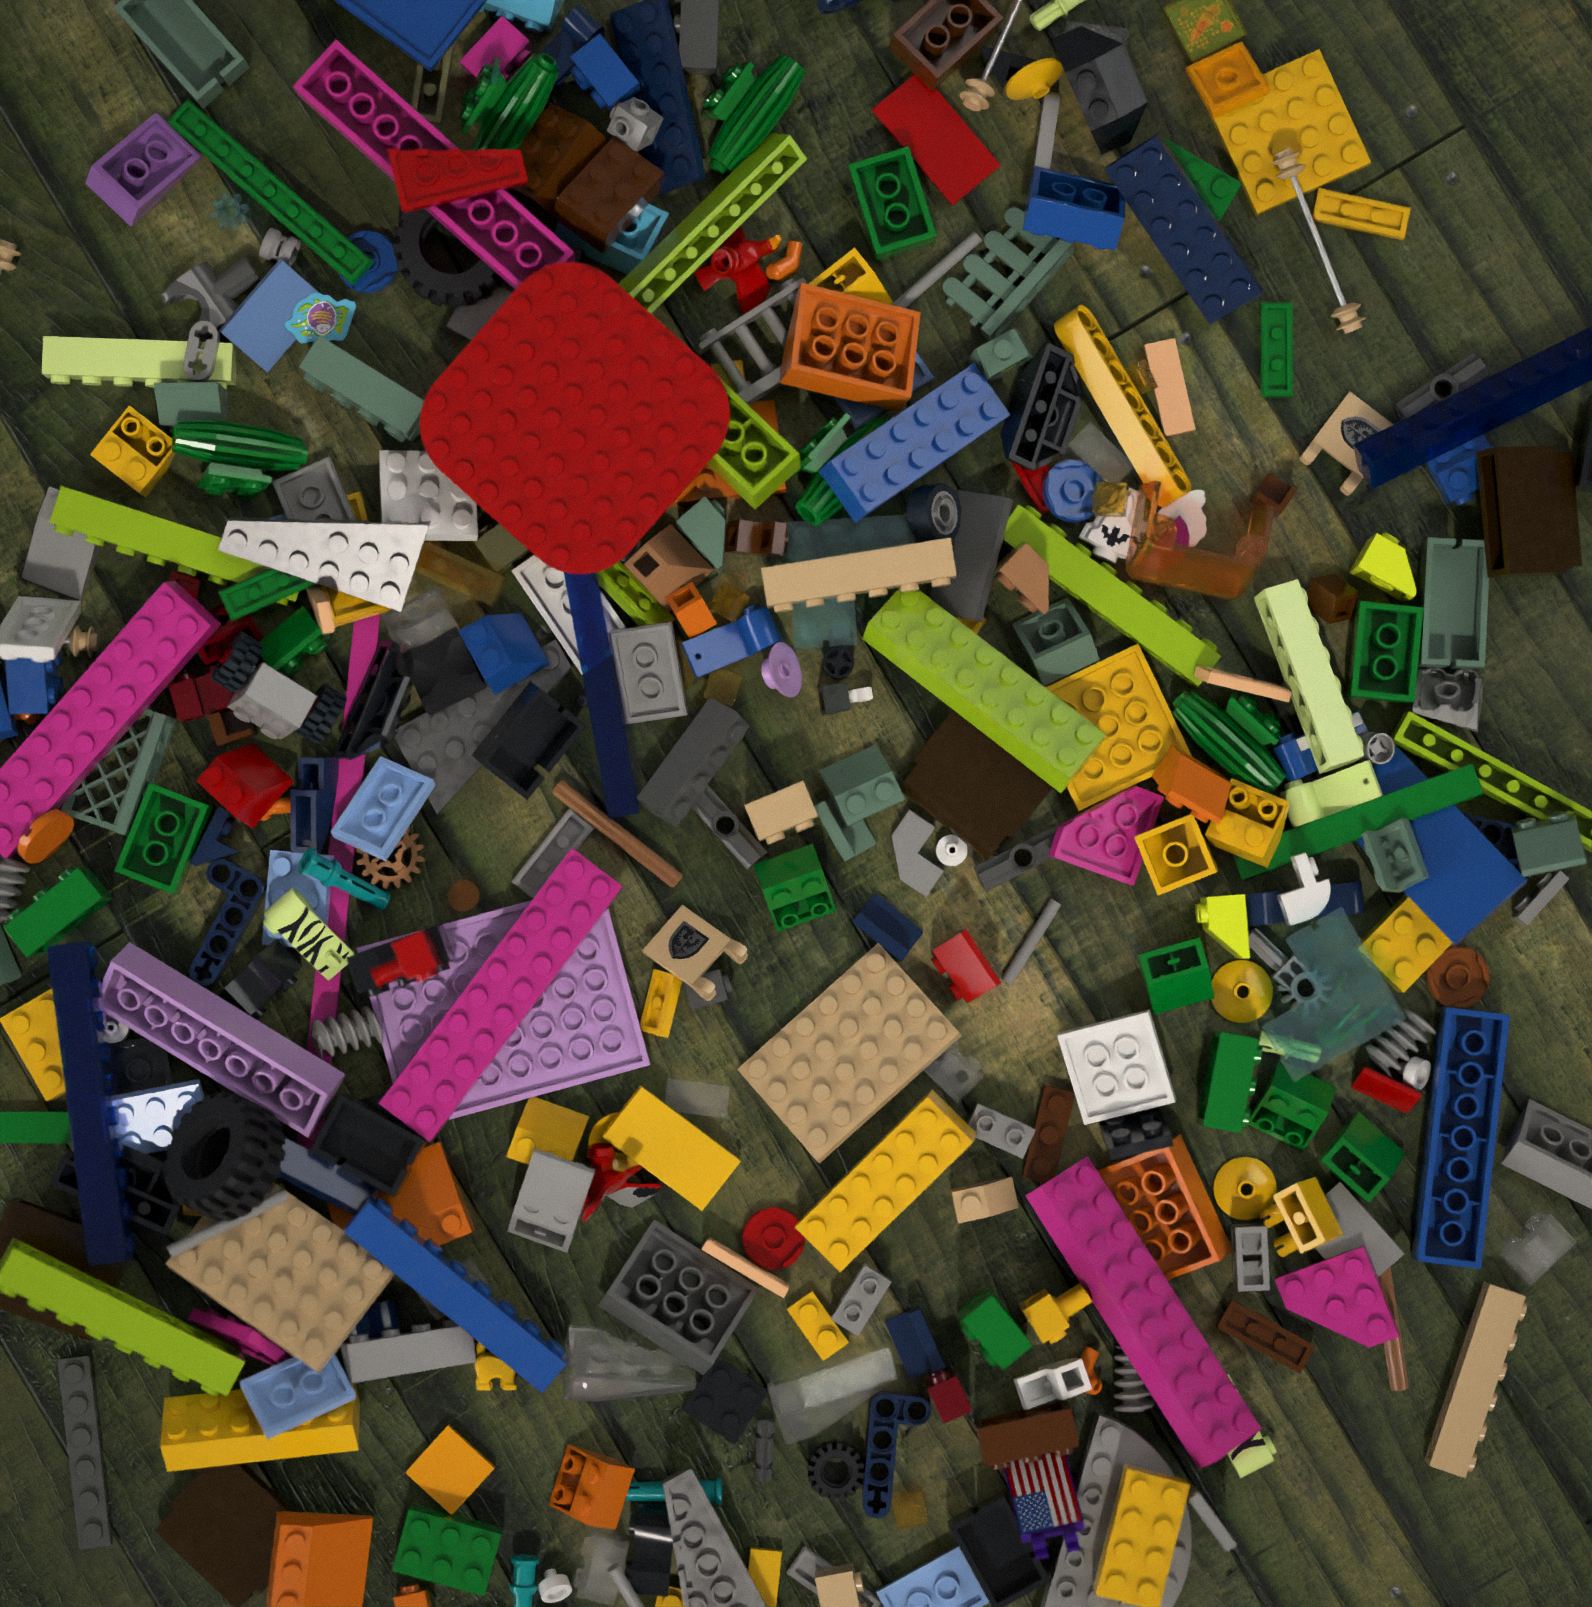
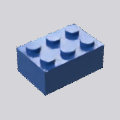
M1034 166L1025 200L1023 230L1037 236L1048 235L1057 237L1069 243L1080 242L1089 244L1096 249L1116 250L1125 219L1126 200L1113 183Z

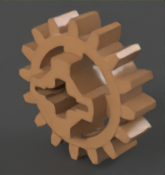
M411 826L408 827L402 836L403 839H400L395 849L400 848L395 854L397 859L395 862L391 860L384 862L377 857L371 862L369 853L356 848L357 852L363 854V858L356 861L357 865L366 866V869L362 872L363 876L373 875L371 884L376 885L382 880L384 889H388L391 882H394L396 888H401V880L405 879L408 883H412L413 879L410 874L412 872L418 874L422 872L416 865L418 862H425L426 858L419 856L418 853L425 849V845H416L415 841L418 840L420 835L415 833L410 836L408 833ZM411 848V862L407 867L404 862L405 854ZM385 867H390L398 875L385 876L379 873V871Z

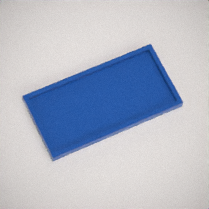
M487 0L334 1L429 72H432Z
M1395 746V753L1388 763L1375 764L1373 766L1383 796L1428 780L1421 770L1397 746ZM1455 805L1410 821L1429 878L1403 890V892L1456 946L1526 884L1527 880ZM1363 838L1355 841L1364 850Z

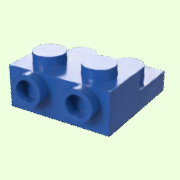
M1477 420L1419 448L1446 505L1455 501L1457 506L1475 498L1472 492L1480 489L1476 451L1493 448L1494 446L1490 447Z

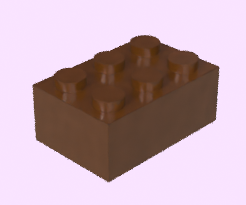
M930 0L893 34L888 48L933 92L998 32L1004 17L987 0Z
M549 103L517 149L521 150L528 184L508 188L507 190L519 200L553 217L557 197L609 140L590 122Z
M613 136L557 197L553 218L604 254L660 192L664 172Z
M1067 1400L1028 1410L974 1420L985 1467L991 1466L992 1470L1010 1467V1461L1023 1459V1463L1039 1461L1042 1459V1454L1054 1452L1055 1456L1073 1453V1448L1079 1446L1072 1409Z

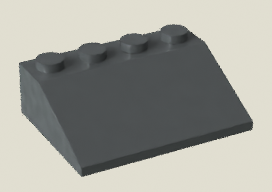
M654 1219L598 1306L704 1375L717 1359L760 1288Z

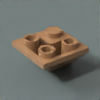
M671 524L646 542L624 563L625 568L668 613L672 609L665 598L666 596L690 582H693L695 587H697L714 570Z
M1022 541L997 562L995 570L998 573L994 577L1007 590L1012 591L1015 588L1020 593L1017 600L1028 611H1031L1033 614L1039 611L1045 615L1049 610V565L1026 542Z

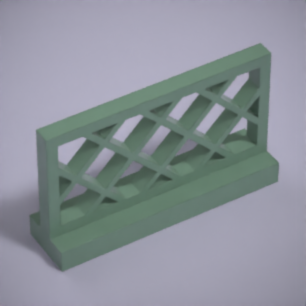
M146 709L143 714L151 717L147 729L137 734L132 725L128 729L132 737L119 744L116 743L105 755L107 757L115 752L121 767L107 774L102 761H100L97 767L102 777L89 784L84 779L81 783L83 787L79 789L78 786L63 803L61 812L65 810L74 818L128 836L149 782L155 783L177 719ZM135 743L138 750L137 758L126 764L120 749ZM124 772L128 780L127 787L116 794L110 779ZM105 782L111 797L97 804L90 789ZM85 792L92 807L81 813L72 810L76 796ZM114 802L118 811L114 824L104 821L99 810ZM94 812L95 815H96V818H95V817H92V816H89V814H91V813Z

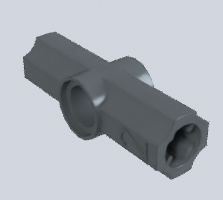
M1473 352L1396 403L1394 407L1402 422L1410 428L1487 377L1489 373L1481 358ZM1436 383H1443L1447 386L1448 396L1446 398L1439 397L1435 393L1434 386Z
M707 785V788L699 795L691 808L746 870H749L768 852ZM723 818H731L735 823L734 830L729 834H721L717 828L718 822Z
M1058 824L973 867L985 892L1053 858L1048 856ZM1019 849L1029 854L1030 860L1025 867L1018 866L1014 861V854Z

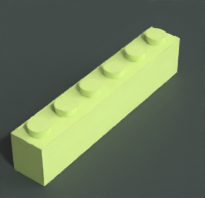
M43 336L42 374L50 378L51 383L70 384V379L82 380V384L101 385V380L114 381L115 386L123 387L133 386V382H145L146 387L154 388V383L195 382L185 374L183 369L188 341ZM202 342L201 349H204L205 342ZM219 343L214 372L204 382H218L226 390L227 385H236L237 347L233 343ZM199 354L197 364H191L195 375H199L200 370H206L207 368L202 363L203 354Z
M1298 579L1264 589L1254 597L1286 686L1292 692L1291 699L1319 774L1356 762L1364 757L1363 742L1353 727L1351 710L1344 703L1341 695L1340 681L1332 671L1330 654L1321 642L1318 634L1319 625L1309 610L1306 591L1300 586Z

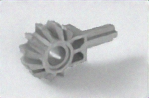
M1254 928L1248 933L1249 947L1275 971L1271 977L1279 984L1277 987L1278 991H1288L1289 993L1281 998V1002L1287 1003L1292 999L1294 1000L1290 1006V1011L1295 1012L1301 1003L1302 1014L1308 1015L1309 1003L1318 1012L1321 1010L1317 1002L1318 999L1325 1003L1329 1002L1330 998L1323 995L1322 990L1330 991L1332 990V985H1322V981L1326 980L1329 974L1325 972L1317 976L1320 970L1319 964H1314L1309 972L1307 961L1301 962L1294 955H1290L1287 958L1258 928ZM1302 979H1308L1313 985L1312 993L1307 997L1301 996L1297 991V985Z

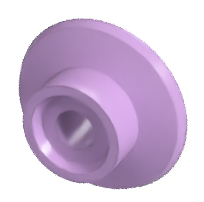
M778 642L771 648L769 657L762 663V676L769 688L777 689L786 697H795L800 692L802 686L800 663L797 655L788 644Z

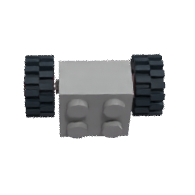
M240 631L224 651L223 656L219 659V663L214 669L215 671L211 675L212 681L234 693L227 707L233 710L234 716L241 721L252 722L261 728L260 731L269 738L281 740L295 731L314 744H320L325 739L327 733L329 734L332 730V726L337 722L338 716L341 715L347 701L346 696L326 683L320 686L318 691L313 694L265 663H261L256 667L255 664L264 646Z

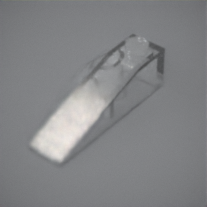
M568 1326L565 1346L567 1365L563 1368L562 1373L563 1395L566 1400L598 1402L692 1391L696 1388L695 1369L665 1350L658 1348L653 1351L638 1346V1341L628 1338L627 1341L610 1336V1331L598 1327Z
M889 1347L768 1383L769 1395L785 1444L788 1445L817 1436L896 1380L898 1375Z

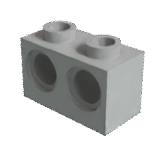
M978 1102L975 1103L967 1121V1124L977 1133L976 1138L1022 1159L1036 1131L1035 1128Z
M1263 1223L1232 1224L1231 1243L1233 1249L1234 1289L1238 1292L1270 1290L1267 1226Z
M863 1262L833 1310L831 1320L858 1336L890 1286L891 1278Z

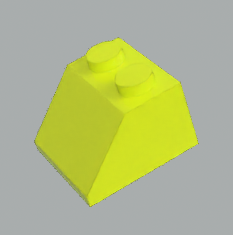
M1385 532L1382 535L1376 533L1367 539L1349 573L1405 603L1414 598L1417 593L1406 551L1398 545L1400 541L1394 536Z
M1245 894L1201 897L1200 904H1195L1196 922L1202 923V929L1235 958H1250Z

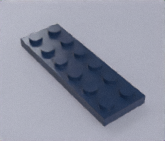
M643 0L610 13L619 58L640 85V91L631 98L635 97L646 102L650 109L663 117L653 143L639 150L641 156L664 172L660 192L657 196L705 180L706 174L668 0Z
M1159 133L1106 166L1105 171L1209 325L1263 292V287Z

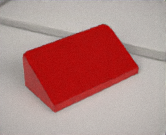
M1364 1066L1358 1068L1351 1084L1352 1089L1404 1113H1408L1422 1096L1421 1092Z

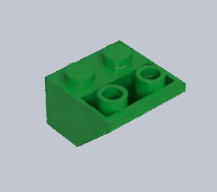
M302 606L260 641L264 646L261 657L268 666L284 676L288 675L291 677L303 668L302 661L309 655L316 657L328 647L326 641L331 637L328 633H322L310 611Z
M813 844L753 865L777 932L836 911Z
M1194 937L1135 954L1153 1015L1214 998L1209 966L1200 937Z
M1279 1060L1260 1092L1250 1113L1248 1125L1304 1151L1329 1114L1337 1087Z
M1357 1111L1316 1159L1363 1201L1370 1203L1391 1179L1406 1153Z

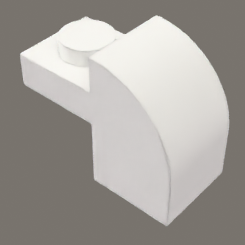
M1306 853L1290 857L1300 887L1276 895L1285 923L1288 926L1304 922L1320 914L1326 907L1330 897L1329 879L1315 880L1314 876L1319 875L1313 857L1308 858Z
M1070 1358L1039 1367L1036 1371L1013 1379L1024 1410L1034 1408L1054 1399L1065 1400L1092 1389L1083 1360L1080 1358Z

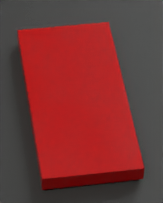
M915 74L872 109V113L902 148L909 146L914 163L952 207L1001 166L939 91L935 89L932 92Z

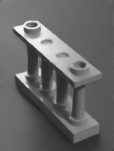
M804 277L797 281L794 278L789 279L778 287L779 293L718 332L713 328L699 338L701 342L697 346L696 351L698 354L702 355L706 351L711 350L735 386L734 392L749 406L783 384L779 383L781 366L772 365L747 325L763 316L784 348L788 331L773 309L788 299L793 307L795 306L799 285L801 282L807 283ZM737 333L762 371L760 374L762 378L753 384L750 381L746 382L721 344L722 341Z

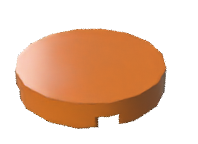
M53 809L42 814L32 822L29 827L32 831L29 835L23 834L17 848L18 854L30 864L39 863L49 858L69 838L74 827L73 818L65 810L61 812L59 809Z

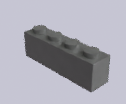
M675 0V2H681V14H675L674 30L675 33H680L678 49L684 74L717 76L720 0Z
M710 697L636 799L650 813L677 827L680 821L688 814L689 809L699 795L707 788L715 773L725 763L726 758L734 747L742 740L750 726L737 711Z

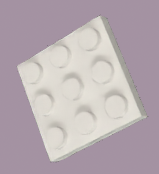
M379 450L381 522H430L425 540L477 541V503L435 466L426 451Z
M1150 1009L1058 1033L1057 1037L1084 1125L1176 1102V1095Z

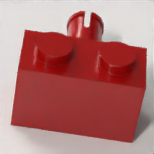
M424 930L391 944L396 958L371 968L370 972L379 988L383 984L405 976L407 980L416 978L417 983L423 982L438 975L436 968L443 966L428 931Z

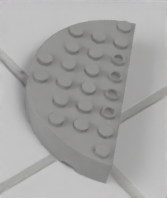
M1099 1411L1095 1413L1075 1483V1490L1085 1530L1077 1531L1080 1550L1067 1552L1064 1536L1060 1535L1049 1574L1051 1581L1046 1584L1040 1607H1140L1098 1596L1093 1590L1124 1463L1171 1476L1175 1475L1161 1454L1141 1434L1126 1423ZM1187 1503L1160 1607L1174 1606L1187 1576L1192 1546L1191 1522Z

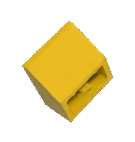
M855 247L809 283L810 285L890 305L893 303L875 272Z
M129 405L90 455L146 498L166 474L176 453L172 452V438Z
M1231 778V787L1223 819L1219 825L1211 821L1205 836L1210 845L1268 868L1280 842L1290 802Z

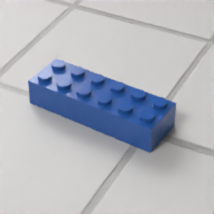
M973 363L830 460L819 472L856 523L1010 416V413L975 363Z

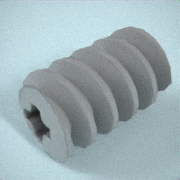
M0 855V923H3V920H8L7 917L11 914L7 908H17L18 903L11 896H21L22 891L15 884L26 883V879L19 872L30 871V867L25 863L13 858L5 859L2 855Z
M368 1006L361 1009V1015L357 1010H351L349 1018L346 1014L340 1013L337 1015L336 1021L332 1016L325 1018L324 1024L319 1019L313 1021L312 1024L313 1045L318 1058L321 1060L323 1059V1050H327L330 1057H334L335 1047L337 1046L345 1054L347 1053L348 1043H351L356 1051L359 1050V1040H363L367 1047L371 1046V1037L375 1036L379 1044L383 1042L380 1024Z
M1408 1009L1402 1011L1405 1021L1399 1018L1392 1020L1396 1030L1387 1026L1383 1029L1387 1039L1379 1035L1374 1038L1378 1048L1370 1044L1366 1046L1371 1060L1390 1078L1392 1076L1388 1069L1389 1067L1397 1070L1401 1069L1398 1058L1405 1061L1410 1060L1406 1052L1407 1049L1416 1053L1419 1051L1415 1043L1416 1040L1425 1044L1428 1042L1424 1034L1425 1031L1436 1034V1031L1420 1015Z
M1120 1345L1114 1346L1116 1348L1123 1350ZM1123 1351L1122 1354L1114 1356V1360L1123 1363V1366L1114 1369L1115 1373L1123 1375V1379L1114 1382L1115 1386L1123 1388V1392L1114 1394V1398L1123 1401L1122 1405L1114 1407V1411L1142 1412L1153 1407L1154 1401L1146 1398L1151 1393L1125 1352Z

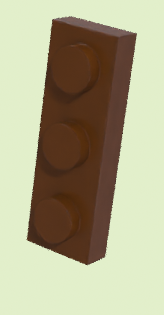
M1044 1085L1034 1124L1036 1131L1029 1144L1022 1178L1046 1183L1055 1177L1075 1098L1074 1092Z
M1231 1298L1216 1324V1327L1300 1374L1315 1348V1345Z

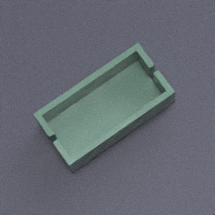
M121 0L114 6L119 16L203 109L224 91L221 84L226 82L230 86L250 68L242 55L192 0Z
M320 335L317 337L299 366L305 374L303 379L307 381V384L321 393L325 389L331 391L330 396L334 398L333 400L349 410L352 405L358 408L357 413L374 426L381 422L385 425L383 429L398 441L403 443L405 439L414 442L420 433V416L424 400Z
M1427 537L1421 541L1418 607H1424L1418 667L1445 668L1450 666V669L1472 670L1485 668L1489 578L1487 575L1484 540L1462 539L1456 543V539Z

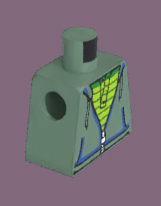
M1013 328L976 348L966 361L969 366L975 363L986 381L991 383L1031 361L1033 357L1019 331Z

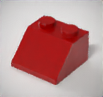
M253 743L217 756L196 780L233 816L252 829L294 782L290 776Z
M966 929L961 930L932 949L935 956L931 958V961L940 975L944 972L948 974L952 980L948 987L958 1001L964 998L966 1003H969L1001 983Z

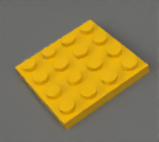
M1320 49L1262 74L1270 87V93L1213 119L1210 115L1256 216L1297 198L1290 178L1282 180L1275 177L1280 172L1278 165L1270 164L1276 161L1274 154L1291 147L1294 153L1300 151L1296 160L1298 164H1305L1306 166L1296 177L1303 195L1371 164V160Z
M1139 644L1131 646L1045 687L1106 734L1098 751L1066 787L1077 811L1152 777L1171 745L1192 756Z

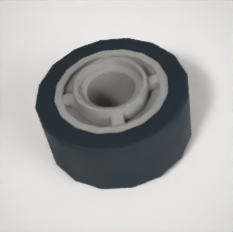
M948 484L921 485L915 488L910 495L907 505V519L914 537L919 542L951 538L952 541L958 534L961 507L955 491Z

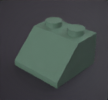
M218 382L154 383L159 423L164 429H169V434H173L176 420H221L228 422V391Z
M703 497L676 521V524L682 534L712 566L714 571L720 575L724 571L727 531L726 511L715 499L709 502L706 497Z
M1068 597L1050 605L1045 615L1037 611L1011 623L1034 673L1043 686L1100 660L1091 633Z
M876 744L819 770L820 776L845 828L905 800L891 768Z
M1559 811L1548 815L1549 819L1536 821L1535 818H1527L1517 821V826L1511 827L1517 859L1523 877L1587 863L1574 813L1568 815L1567 811Z

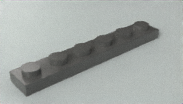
M90 1354L59 1358L57 1361L79 1550L111 1546L113 1539L92 1357Z

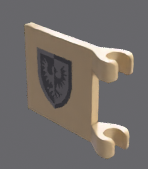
M1349 391L1301 454L1299 460L1308 466L1323 449L1352 471L1339 488L1343 494L1349 496L1400 429Z
M683 905L642 950L646 956L692 987L706 1001L712 1000L716 995L714 983L703 978L702 975L724 951L738 964H742L748 957L746 946L730 939Z

